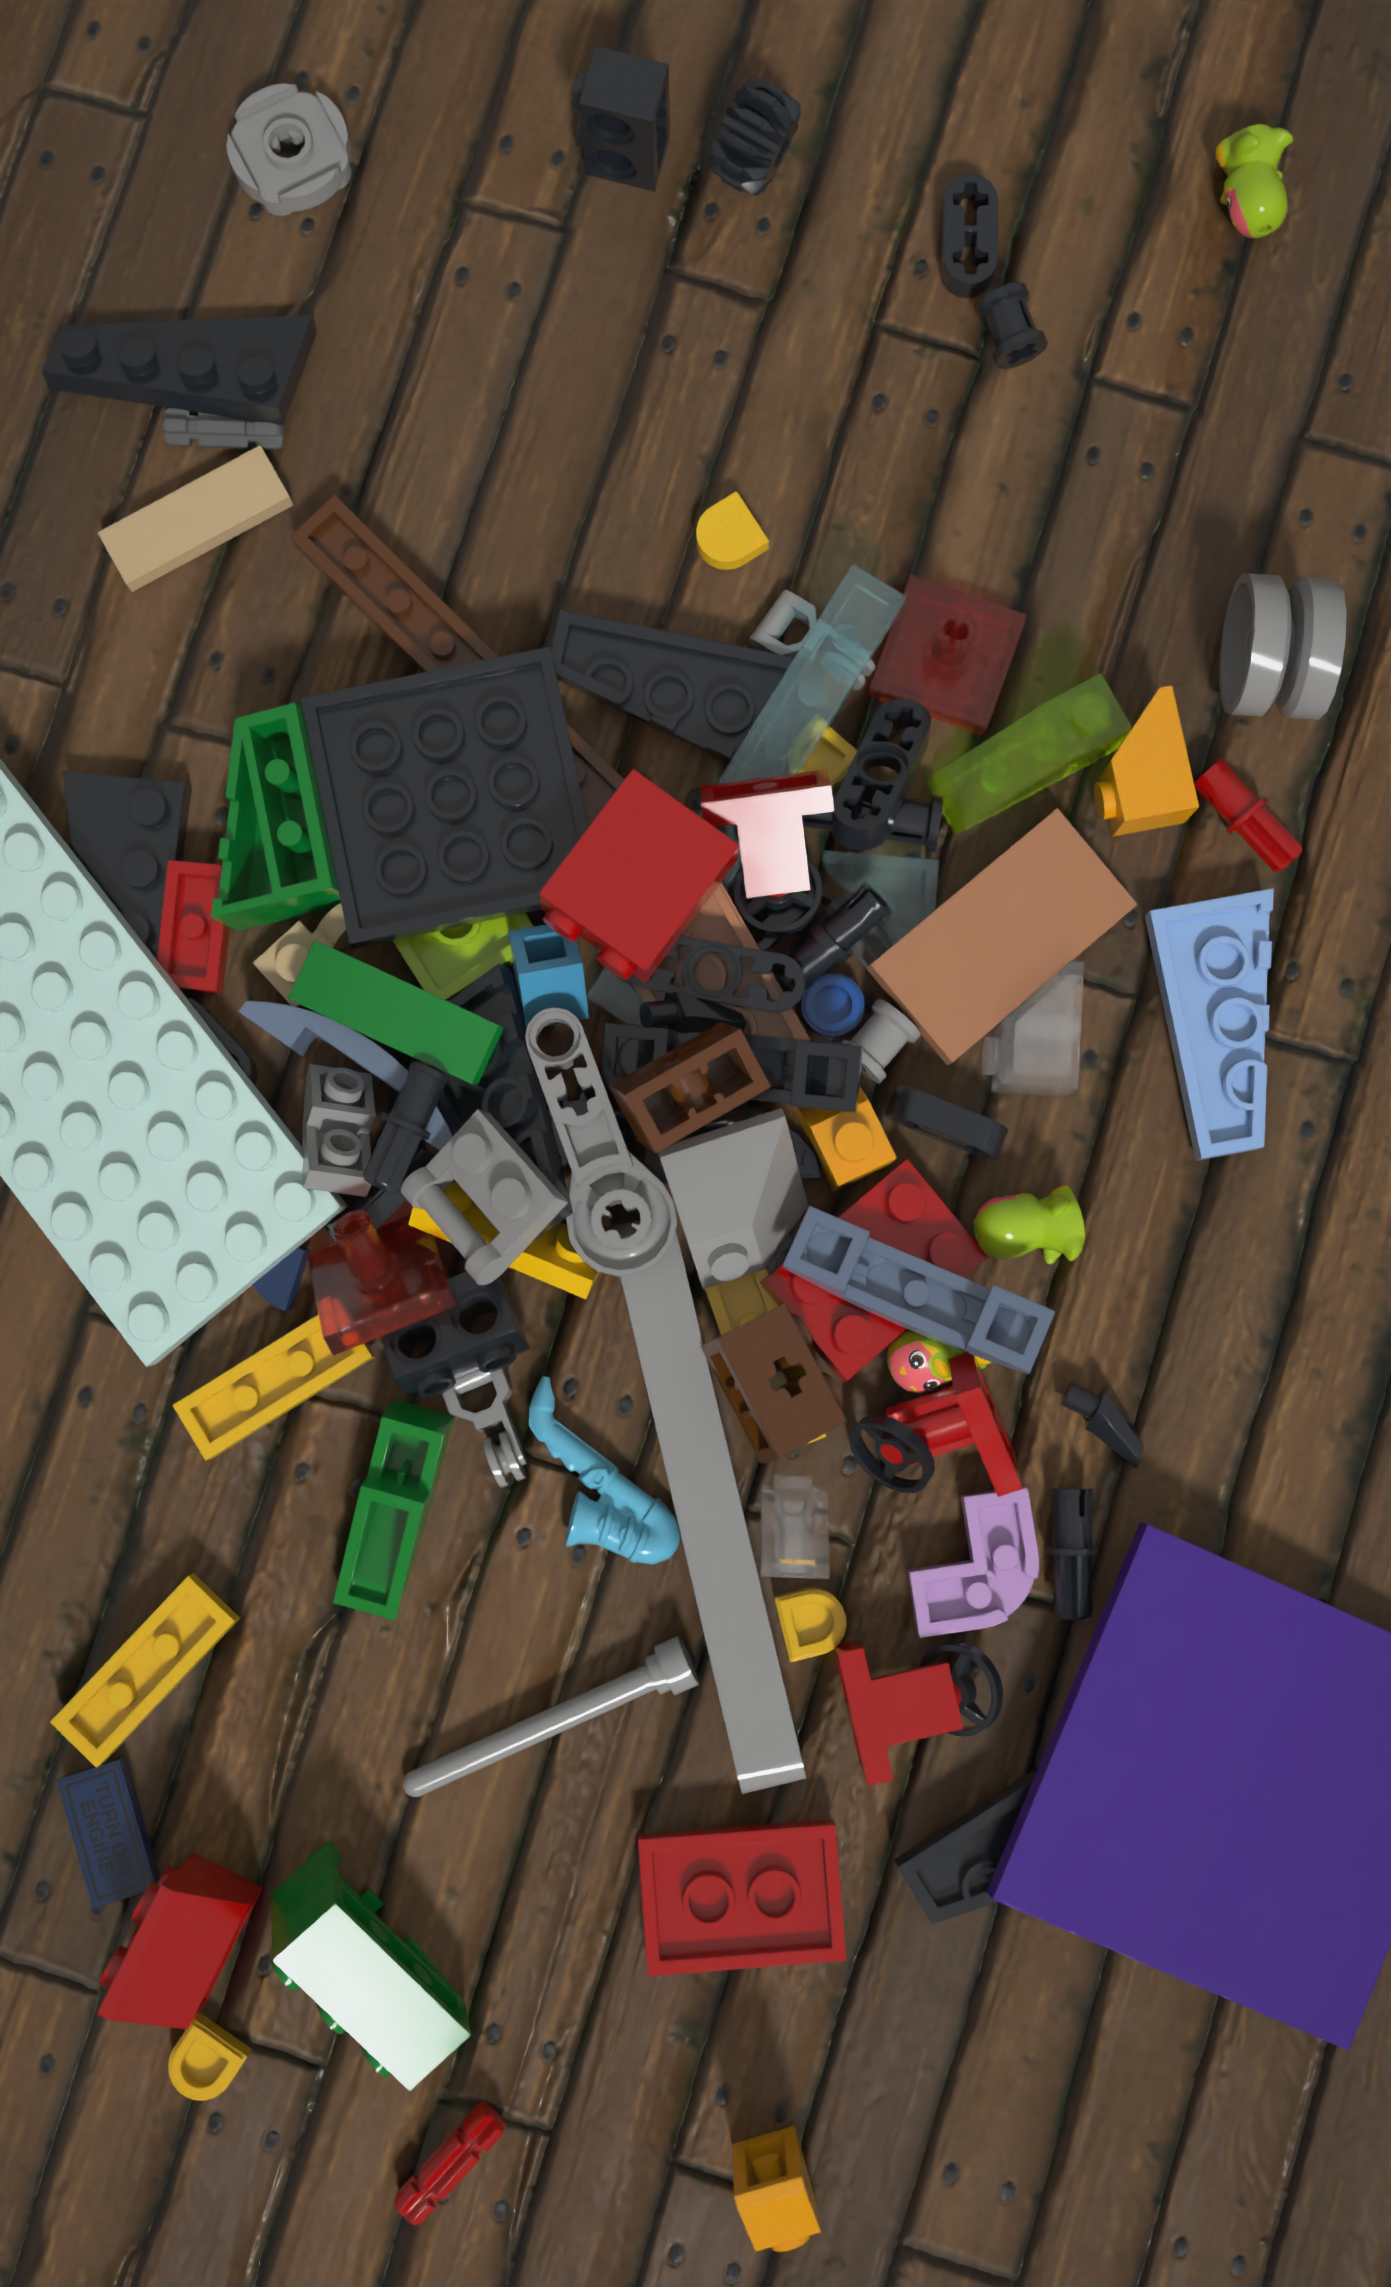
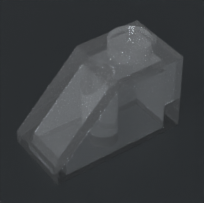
M1070 961L1004 1019L995 1029L994 1037H985L982 1072L983 1075H992V1092L1067 1097L1078 1089L1084 962Z
M774 1474L773 1486L759 1485L757 1564L761 1576L829 1579L827 1491L822 1487H812L813 1476Z

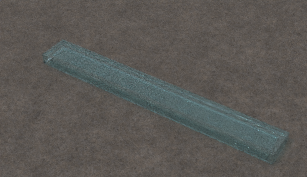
M852 564L717 784L801 773L903 608L907 597ZM701 809V811L699 812L698 816H700V817L703 819V814H702V809ZM737 824L715 827L739 844ZM740 847L737 862L722 881L727 891L742 866ZM604 967L588 992L587 999L628 1024L642 1025L639 1010L643 1002L635 987L629 980H622Z

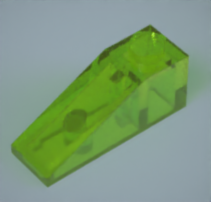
M1100 673L1045 702L927 778L926 784L932 795L943 796L942 813L956 836L1116 751L1131 731L1132 726Z

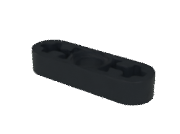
M895 699L884 703L876 711L833 801L834 811H832L831 831L835 840L842 846L852 850H869L879 846L887 838L928 748L931 716L928 710L920 703L908 699ZM900 728H903L905 730L900 739V746L891 743L892 734H896ZM885 766L893 769L898 776L888 781H878L870 778L865 772L872 767ZM863 801L872 804L871 815H866L862 821H855L863 809Z
M680 936L666 955L668 958L680 960L679 946L692 948L684 962V986L672 984L677 974L676 971L661 968L656 969L652 979H649L646 984L633 974L628 979L632 984L648 990L664 993L682 992L703 1000L769 1012H784L796 1006L802 999L806 987L803 970L794 959L787 955ZM709 953L722 954L729 960L732 967V975L728 984L722 989L715 991L702 988L695 977L697 962ZM741 958L755 959L750 972L756 974L770 975L774 965L785 966V976L790 980H795L793 992H782L779 1002H771L768 1000L767 989L747 984L748 997L735 996V992L739 988L743 977Z

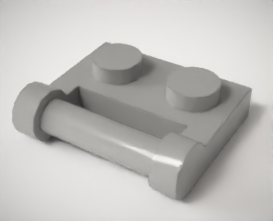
M479 1109L426 1167L419 1168L411 1173L401 1186V1193L414 1208H423L467 1260L465 1270L478 1285H486L496 1280L568 1203L490 1113ZM454 1179L500 1232L491 1243L487 1244L443 1192Z

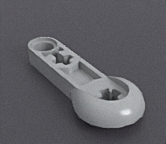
M557 1007L544 1009L537 1013L528 1023L525 1037L529 1054L572 1170L569 1198L573 1214L566 1218L569 1241L580 1259L598 1272L618 1277L640 1274L660 1262L673 1244L677 1227L674 1201L664 1184L627 1150L588 1040L578 1018L565 1009ZM560 1022L568 1025L573 1030V1046L567 1053L561 1056L546 1055L538 1047L539 1033L548 1024ZM583 1058L587 1063L586 1068L573 1069L581 1089L584 1092L594 1090L596 1097L587 1101L589 1112L577 1116L572 1107L563 1109L560 1107V1102L569 1097L562 1074L560 1073L552 1080H549L547 1072L568 1069ZM616 1204H623L627 1212L638 1210L640 1213V1225L631 1224L636 1232L628 1238L621 1239L616 1230H609L607 1232L604 1230V1217L612 1218L608 1210Z

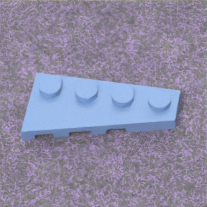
M1274 888L1151 910L1145 915L1196 1161L1257 1150L1264 1147L1267 1065L1264 1063L1265 1032L1269 1030L1270 1006L1266 1005L1267 970L1271 968L1272 941H1269L1270 912L1273 911Z

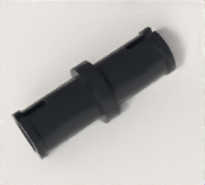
M866 882L859 886V890L826 920L820 917L810 925L811 934L787 955L794 959L803 970L806 980L805 989L814 983L835 962L845 963L853 956L852 947L880 921L892 914V910L887 906L884 898ZM774 965L773 973L777 975V980L788 992H793L795 980H790L785 976V966Z

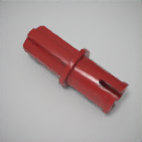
M1223 758L1220 759L1194 783L1195 790L1229 824L1230 827L1226 831L1230 835L1236 831L1272 871L1279 872L1284 870L1301 854V845L1264 806L1269 800L1265 796L1259 799L1237 777L1236 773L1226 764L1227 762Z

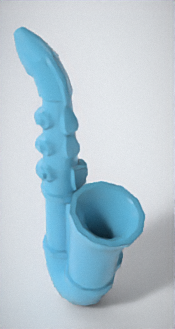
M542 1376L530 1403L528 1426L537 1439L545 1443L553 1458H560L569 1471H577L580 1474L578 1479L589 1489H596V1492L601 1495L595 1502L589 1499L583 1492H577L566 1532L565 1546L571 1547L576 1544L598 1545L629 1559L633 1563L654 1565L670 1559L677 1551L681 1540L676 1516L658 1497L654 1499L619 1473V1469L554 1418L555 1398L551 1389V1380L549 1377Z

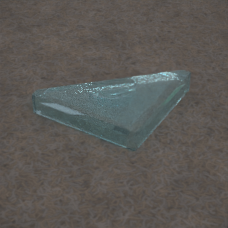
M823 851L822 866L845 892L848 891L854 894L859 890V886L866 882L884 898L887 906L891 908L892 914L880 921L878 926L893 944H896L935 911L939 860Z

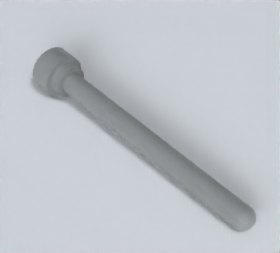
M676 1636L654 1646L655 1654L646 1657V1665L410 1771L403 1780L404 1791L411 1797L422 1796L657 1689L659 1694H663L671 1690L674 1695H677L699 1685L695 1667L680 1636Z

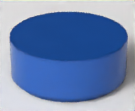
M825 974L820 976L805 989L802 997L800 1011L803 1022L812 1033L825 1039H838L847 1036L858 1026L863 1016L864 997L860 988L853 980L844 975Z

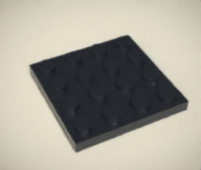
M550 646L300 698L348 940L353 949L541 910L540 891L589 828Z

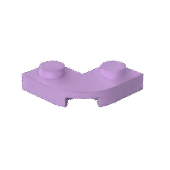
M1022 1486L1023 1489L1000 1497L997 1496L995 1490L961 1495L970 1560L907 1569L916 1632L919 1638L993 1627L1008 1620L1007 1616L1012 1614L1023 1603L1030 1592L1034 1578L1038 1579L1039 1555L1027 1487Z

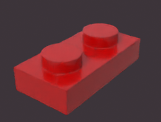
M168 860L157 961L180 990L223 994L230 927L211 919L213 898L218 899L222 865Z

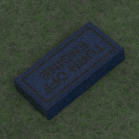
M126 1755L107 1761L98 1768L92 1766L64 1775L56 1780L92 1908L94 1909L143 1893L152 1882L157 1884L160 1880V1874Z

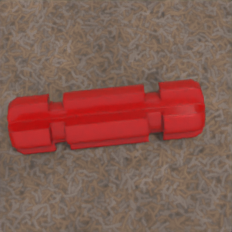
M486 2102L477 2104L464 2119L463 2129L456 2127L422 2164L418 2176L412 2175L398 2191L394 2202L395 2207L412 2225L422 2224L436 2208L435 2204L438 2202V2198L444 2200L480 2160L481 2150L488 2151L503 2135L504 2120Z

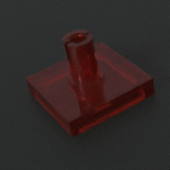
M910 574L872 679L868 696L885 702L895 699H908L918 702L928 710L931 718L984 736L1027 615Z
M359 1210L349 1212L341 1216L333 1226L334 1236L339 1245H333L307 1256L323 1339L333 1356L457 1306L438 1237L408 1225L411 1214L380 1226L376 1230L367 1212Z

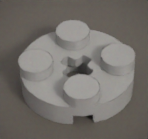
M275 84L250 95L241 103L236 111L235 118L237 123L232 130L231 138L229 134L227 137V154L239 184L251 198L262 203L264 208L275 216H286L293 211H302L318 206L332 197L337 190L345 187L351 179L350 158L352 148L342 114L327 96L315 91L317 97L309 93L298 92L297 85ZM290 138L295 145L303 142L305 145L296 156L283 158L277 156L281 152L279 142Z

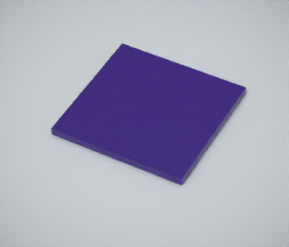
M1140 1521L989 1885L988 1895L999 1903L1349 2051L1391 1945V1632Z

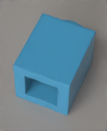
M548 925L508 931L516 987L526 1030L528 1023L537 1013L549 1008L557 1007L568 1010L578 1020L589 1019L583 963L577 940L574 943L566 940ZM555 1022V1023H550V1024H548L547 1026L557 1025V1024H562V1023H560V1022Z

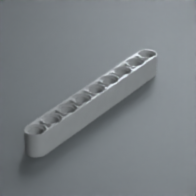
M641 1219L612 1225L609 1228L610 1230H616L621 1239L628 1238L636 1232L631 1224L640 1225ZM675 1231L673 1244L660 1262L640 1274L620 1277L741 1792L744 1794L806 1779L708 1362L701 1349L703 1341L677 1232Z

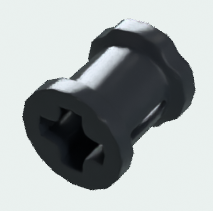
M1014 282L994 289L983 296L976 304L980 321L987 322L996 346L993 359L996 366L1001 369L1014 368L1033 360L1048 345L1044 332L1036 330L1027 305L1029 291L1025 283Z

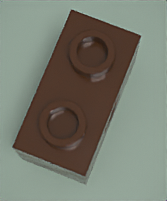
M722 1022L609 1085L638 1142L654 1153H658L771 1087L742 1030Z
M785 1303L701 1346L761 1464L780 1459L847 1422L840 1410L843 1406V1398L837 1384L828 1373H821L809 1350L813 1344L808 1328L797 1314H790ZM782 1371L786 1376L787 1383L774 1391L769 1379Z

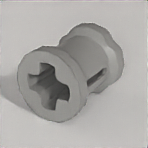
M877 999L871 1007L874 1014L851 1041L843 1039L841 1044L863 1046L861 1073L870 1080L880 1084L887 1076L884 1068L906 1042L915 1043L921 1033L898 1009L884 1000Z

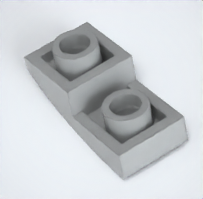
M309 1065L306 1076L302 1131V1154L304 1158L302 1166L303 1188L367 1197L371 1185L363 1179V1173L371 1157L369 1134L376 1117L372 1074L357 1072L348 1068Z

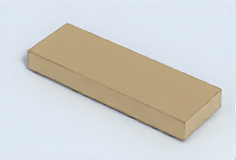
M261 445L97 533L124 582L133 592L293 506V503Z

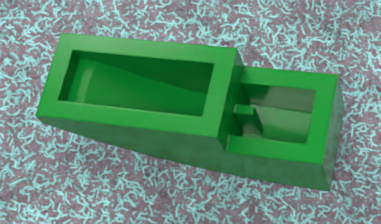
M314 940L288 996V999L475 1086H478L504 1027L316 940Z
M394 1399L383 1414L368 1476L360 1488L335 1592L334 1604L394 1621L397 1619L422 1540L455 1416Z

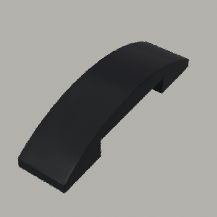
M605 1023L601 1072L604 1087L609 1088V1085L701 1033H679L673 1028L665 1026L645 1028L643 1025ZM743 1033L771 1086L749 1100L787 1103L796 1107L857 1112L863 1046Z

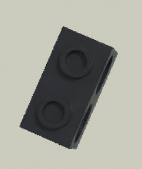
M595 46L588 72L578 71L572 94V110L580 112L576 128L575 145L583 148L585 174L655 192L670 140L669 64Z
M464 1272L371 1310L394 1379L410 1397L416 1395L431 1397L442 1394L456 1384L455 1379L477 1370L488 1373L503 1369L516 1360L517 1354L530 1349L508 1287L501 1275L489 1284L478 1285L468 1272ZM485 1313L497 1314L496 1322L491 1329L481 1334L470 1333L471 1325L477 1317ZM426 1337H436V1344L428 1355L419 1359L411 1358L412 1348L419 1340Z

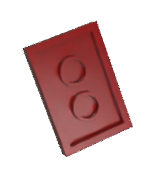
M908 1159L895 1166L837 1216L841 1220L869 1231V1237L963 1278H966L988 1258ZM783 1263L759 1282L778 1306L785 1303L790 1314H797L802 1319L811 1335L812 1347L841 1382L852 1378L907 1329L802 1279L783 1268Z
M834 1819L638 1834L647 1976L846 1961Z

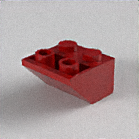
M193 1853L178 1869L168 1866L158 1883L152 1882L148 1886L133 1913L131 1922L140 1927L135 1930L126 1947L122 1945L118 1947L101 1977L99 1985L108 1989V1992L97 2014L112 2021L188 2030L204 2009L263 1887L196 1853Z

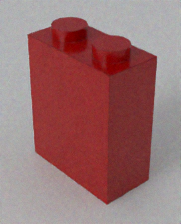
M632 769L540 891L541 909L547 912L543 921L566 940L574 943L580 936L600 951L596 956L598 962L617 977L628 981L633 974L646 984L676 941L682 936L737 862L740 845Z

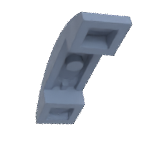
M245 1001L238 1011L302 1057L318 1036L398 1092H400L409 1071L373 1041L326 1016L290 1005L258 1001ZM436 1106L426 1131L431 1133L429 1140H423L440 1151L453 1135L438 1106Z
M811 1206L808 1207L783 1263V1268L843 1300L918 1334L987 1361L1026 1374L1031 1372L1056 1311L993 1285L991 1289L872 1239L869 1237L870 1232Z

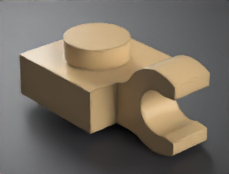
M341 903L324 916L313 933L305 924L298 921L253 962L291 1006L305 1008V1006L288 999V996L314 940L338 951L349 944Z

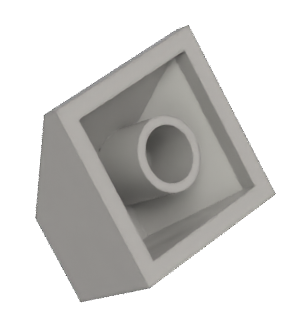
M782 1108L673 1143L658 1152L703 1289L765 1269L808 1207L789 1128Z

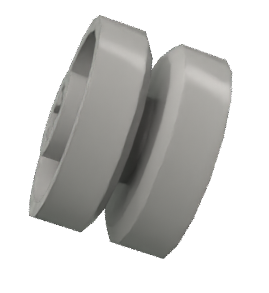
M1241 574L1235 583L1228 603L1220 650V696L1226 713L1230 715L1263 716L1274 702L1280 715L1286 718L1319 720L1328 711L1339 681L1346 641L1347 611L1344 589L1339 579L1299 576L1289 591H1287L1280 575Z

